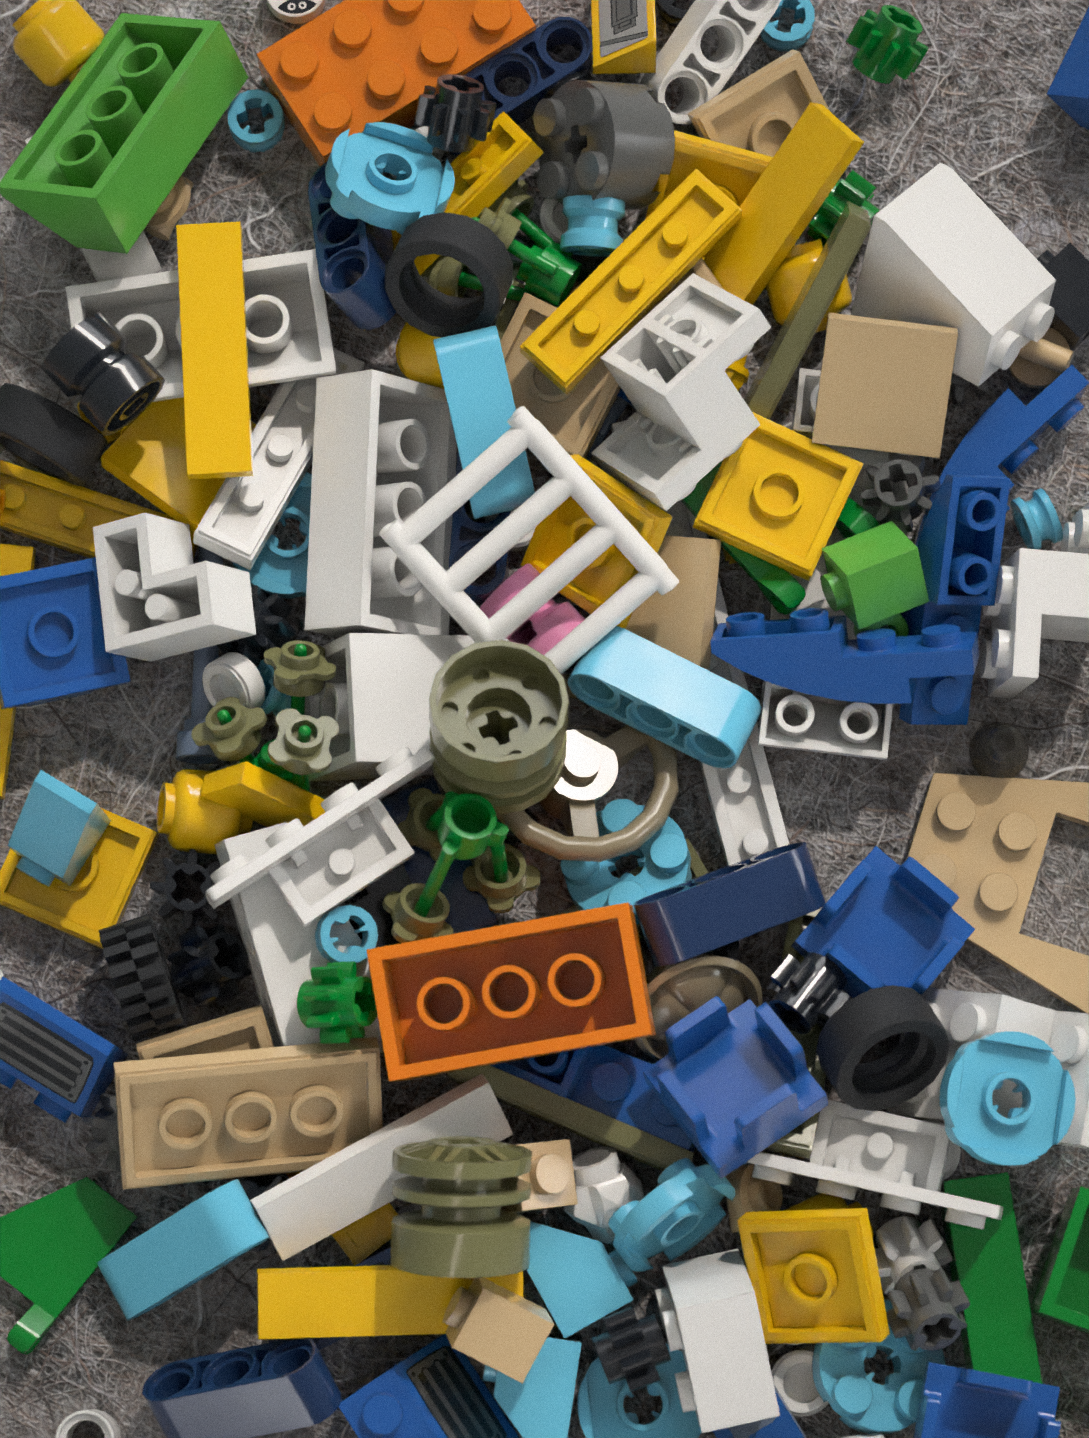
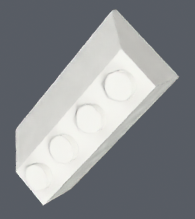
M311 249L243 260L249 387L337 374L326 293L319 280L316 250ZM178 270L66 287L71 329L87 317L96 313H103L127 338L128 345L125 354L134 352L137 356H144L164 377L165 383L153 402L184 397Z
M373 369L316 378L305 631L335 637H342L348 633L449 635L450 614L398 558L379 534L385 525L396 519L401 524L405 522L456 476L457 443L444 389ZM453 514L420 542L445 571L449 569Z

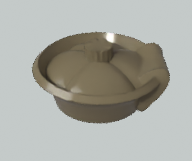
M708 952L674 964L655 967L646 981L656 1036L635 1039V1041L644 1053L659 1061L669 1053L665 1037L666 1030L712 998L718 996L726 1005L728 1013L749 999L756 1007L762 1005V989L759 980L746 965L730 958L715 956Z

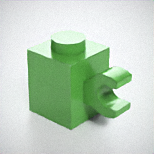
M890 521L822 548L827 574L820 577L824 596L834 612L842 610L853 622L856 639L858 633L871 629H880L884 625H888L889 629L894 630L896 636H908V624L901 613L929 602L918 547Z

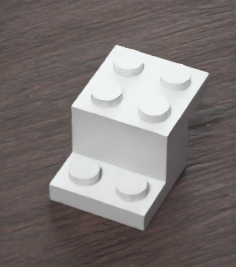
M692 273L600 357L637 410L591 452L603 471L667 511L677 501L687 497L695 489L696 484L719 462L740 448L743 440L759 427L760 423L724 370L733 362L746 356L753 348L754 343L771 328L759 308Z
M1089 502L1072 517V522L1065 523L1063 540H1061V552L1019 548L1006 562L1000 565L995 606H983V614L992 616L991 640H983L979 658L980 678H988V696L1014 698L1038 679L1041 638L1089 643Z
M927 988L922 996L927 1000L944 1026L950 1043L946 1064L935 1080L917 1096L895 1107L887 1108L886 1113L917 1120L944 1123L945 1121L940 1109V1086L944 1072L959 1047L991 1033L1022 1032L1041 1039L1055 1052L1051 1053L1059 1060L1063 1070H1068L1074 1083L1076 1101L1073 1120L1067 1134L1057 1145L1089 1149V1013L1055 1011L1002 994ZM908 1032L901 1033L899 1044L902 1043ZM1004 1079L1001 1089L994 1090L992 1094L993 1105H998L996 1111L1006 1118L1010 1108H1021L1022 1105L1021 1091L1013 1093L1012 1090L1017 1085L1007 1079Z

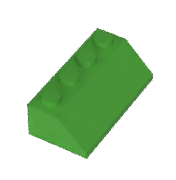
M121 13L104 36L99 47L91 54L0 181L1 196L77 248L127 254L248 79V75L221 22Z

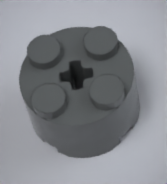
M587 80L570 81L561 86L551 98L540 100L534 111L533 123L536 132L539 134L538 147L544 152L538 158L540 170L537 184L541 195L546 199H555L562 205L563 198L567 196L592 195V201L605 197L621 199L625 201V210H640L649 206L660 194V192L653 191L660 174L669 175L674 160V127L670 112L665 103H656L649 94V92L654 90L644 84Z

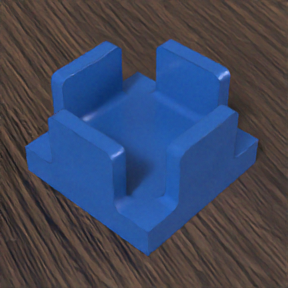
M96 557L0 576L1 709L26 704L27 707L87 695L95 690L131 682L126 657L108 653L105 650Z
M875 846L826 902L791 947L804 958L809 953H818L833 961L846 976L847 984L843 991L852 998L870 989L890 985L913 988L922 995L962 948L964 942L974 932L975 928L952 909L953 905L959 900V896L918 861L909 856L902 865H899Z
M718 996L703 1004L666 1030L665 1037L669 1053L643 1071L647 1085L720 1179L829 1105L827 1094L807 1069L804 1050L800 1043L766 1002L756 1007L750 999L730 1013H728L726 1005Z
M926 1362L913 1438H1059L1061 1421H1056L1055 1415L1060 1387Z

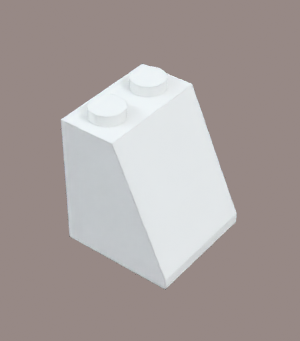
M940 162L874 215L851 315L957 328L958 337L952 373L979 387L999 368L1002 370L1008 369L1016 359L1020 349L1029 341L1038 342L1045 335L1051 325L1055 312L1054 308L1049 306L1056 279L951 167Z
M348 633L322 646L326 650L325 659L327 662L336 666V676L325 681L322 691L305 697V715L316 719L322 716L332 717L339 725V735L330 743L331 766L323 772L309 774V781L379 778L380 775L375 768L397 751L408 747L414 755L425 747L429 748V696L434 677L453 654L476 642L469 635ZM432 766L418 776L434 775Z

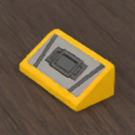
M591 0L593 74L656 73L655 0Z

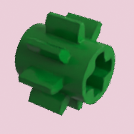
M884 5L878 15L871 9H867L865 15L858 18L846 39L847 43L858 48L852 58L853 65L862 74L879 83L890 84L896 75L907 80L911 72L914 73L928 51L926 45L917 41L923 31L921 23L910 13L896 6Z
M852 170L845 180H838L814 215L813 220L809 223L808 226L810 228L807 234L815 240L821 239L822 245L825 246L848 201L868 211L872 226L874 215L881 211L870 203L874 197L873 192L877 187Z
M354 961L327 963L326 967H312L310 970L312 979L302 983L297 995V1011L303 1025L310 1029L320 1028L319 1038L321 1044L349 1043L350 1038H364L366 1035L364 1026L371 1025L378 1015L372 979L366 976L356 977L357 967Z

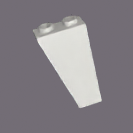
M287 822L224 839L217 843L215 849L220 866L242 854L248 863L270 849L265 841L266 838L287 824ZM267 874L230 898L241 939L247 951L248 963L259 1001L262 1004L275 1047L320 1043V1028H307L299 1018L297 995L302 983L312 979L310 971L312 967H326L327 963H331L322 957L315 942L316 926L322 917L304 928L270 875ZM349 920L342 925L332 924L330 938H338V941L333 943L337 950L343 953L349 946L361 945L362 941L357 933H354V928ZM367 957L356 963V977L366 976L371 979ZM377 1015L376 1020L371 1025L364 1026L366 1034L364 1038L377 1037L380 1053H382L384 1049ZM350 1038V1040H353V1039H364V1038Z

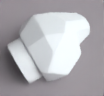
M598 1147L572 1157L578 1204L565 1206L564 1211L577 1223L586 1226L594 1239L613 1244L615 1234L608 1225L609 1219L620 1207L631 1201H641L645 1195L641 1181L625 1163L619 1161L616 1149L613 1147Z

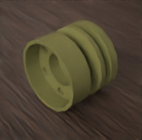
M494 640L474 643L453 654L436 673L429 696V748L435 757L432 763L433 774L446 793L454 791L458 795L465 793L479 795L492 804L496 815L523 811L546 798L561 779L567 752L566 729L569 713V700L565 680L552 661L528 645L506 640Z
M474 1136L437 1137L430 1139V1141L407 1143L394 1148L392 1168L400 1173L412 1176L394 1180L392 1195L400 1200L422 1205V1209L409 1211L393 1217L391 1221V1265L393 1267L418 1275L451 1278L497 1277L516 1274L529 1268L531 1220L522 1215L502 1211L501 1206L512 1205L530 1199L531 1184L523 1179L513 1177L521 1176L531 1171V1150L523 1146Z

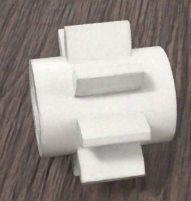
M907 1216L897 1217L886 1222L875 1232V1241L878 1247L875 1249L881 1286L886 1294L888 1291L893 1290L897 1281L910 1271L930 1269L936 1272L939 1268L942 1269L940 1265L953 1261L944 1238L940 1236L934 1221L931 1219L921 1225L915 1218Z

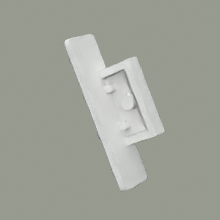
M408 747L397 751L375 768L380 775L379 778L361 790H358L353 782L337 790L320 804L325 813L309 824L303 826L298 818L294 819L266 838L265 841L270 849L248 863L242 854L218 868L210 875L215 885L206 891V899L214 909L269 874L303 927H307L414 856L415 852L380 800L429 769L435 757L428 747L423 748L414 755Z
M828 1100L829 1105L820 1111L809 1163L764 1152L758 1153L746 1162L754 1164L752 1173L754 1178L790 1186L793 1173L818 1179L816 1192L850 1200L855 1199L857 1188L883 1193L880 1203L881 1207L919 1215L921 1202L947 1208L945 1221L983 1230L986 1217L1001 1220L1004 1207L940 1192L951 1142L943 1125L880 1111L854 1109L848 1104Z

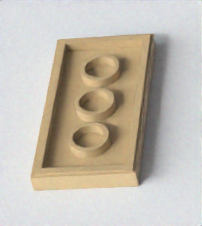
M377 1037L353 1039L349 1043H311L113 1062L123 1190L302 1172L383 1128L380 1048Z

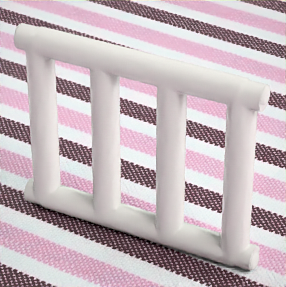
M521 406L513 412L507 421L511 426L509 430L405 522L401 524L396 519L385 525L379 534L398 558L476 643L494 640L509 641L507 637L614 544L637 569L638 573L544 655L552 661L560 674H562L656 591L661 595L666 594L678 585L679 579L542 423L535 419L525 406ZM529 448L553 477L445 571L420 542L524 450ZM572 496L596 525L493 616L488 618L463 590L565 500Z

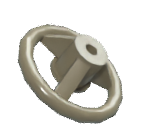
M561 674L565 680L568 698L578 699L568 686L570 675ZM629 725L622 727L605 739L587 730H567V752L561 779L546 798L539 802L550 815L561 819L568 836L536 823L524 810L497 814V818L506 824L508 829L525 845L559 860L602 862L639 849L665 825L679 792L678 755L675 748ZM645 746H648L653 757L654 786L644 810L623 829L599 837L595 810L599 799L605 796L613 787L618 770Z

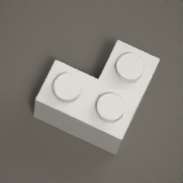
M141 513L93 527L106 652L152 662L256 635L249 572L209 561L194 564L189 524L149 513Z
M739 1249L662 1265L666 1287L656 1289L655 1296L670 1351L682 1349L686 1371L674 1374L683 1413L696 1412L702 1433L780 1416L755 1291Z

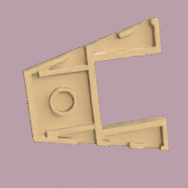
M934 773L927 789L906 859L909 856L914 858L959 896V900L953 905L952 909L975 928L967 941L995 957L996 961L1015 973L1019 972L1051 992L1050 995L1074 1010L1078 1009L1083 1013H1089V956L1019 933L1055 816L1089 827V783Z

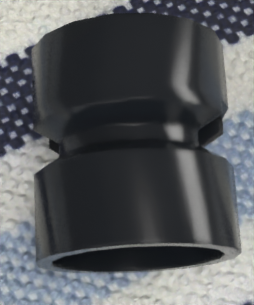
M96 313L74 326L59 340L45 358L42 370L67 397L82 395L79 409L104 436H109L130 424L153 402L162 390L165 379L144 356H137L134 352L125 354L128 345L127 338L103 313Z

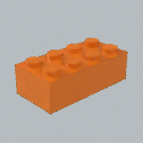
M344 0L257 53L256 56L262 80L272 95L279 101L283 112L320 167L328 161L333 144L342 132L350 129L348 136L355 133H363L366 123L373 122L392 123L406 128L415 125L414 120L419 95L424 94L425 86L429 85L436 88L437 79L442 75H465L536 30V25L519 0Z
M629 902L367 949L389 1081H404L656 1036L634 908Z

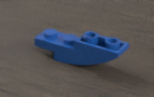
M1071 365L1026 406L1008 388L981 415L962 439L939 478L940 484L942 485L947 474L1007 477L1001 471L1003 468L1011 475L1014 474L1039 450L1033 441L1042 432L1051 426L1056 433H1059L1082 412L1085 406L1079 399L1082 397L1089 382ZM1011 480L1009 486V494L1012 488L1014 487V484L1011 482ZM938 491L931 494L929 500L932 503ZM1007 505L1006 514H1007L1008 511L1010 510V507H1009L1008 505ZM924 513L913 541L916 546L927 515Z
M946 475L934 498L917 544L929 602L901 613L908 624V636L921 635V631L926 627L951 624L959 626L961 632L977 631L978 639L982 606H995L1010 478L1005 476ZM973 675L916 678L917 686L912 702L900 705L899 719L910 725H967Z
M823 608L797 610L790 614V619L765 620L764 614L758 612L734 614L726 618V623L718 624L710 640L711 653L739 670L769 683L808 695L839 701L872 704L911 703L917 686L916 678L973 675L979 658L977 631L961 632L960 627L957 625L942 624L924 628L921 631V635L896 636L895 631L892 629H871L858 633L857 639L848 640L846 615L829 616L828 610Z
M600 1045L491 1065L694 1153L696 1146L645 1081L643 1071L653 1064L608 1046Z

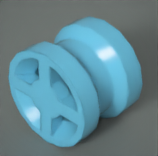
M574 195L563 198L562 211L568 218V230L561 235V251L581 256L608 257L623 242V239L617 232L618 222L625 217V201L613 197L599 198L592 201V195Z

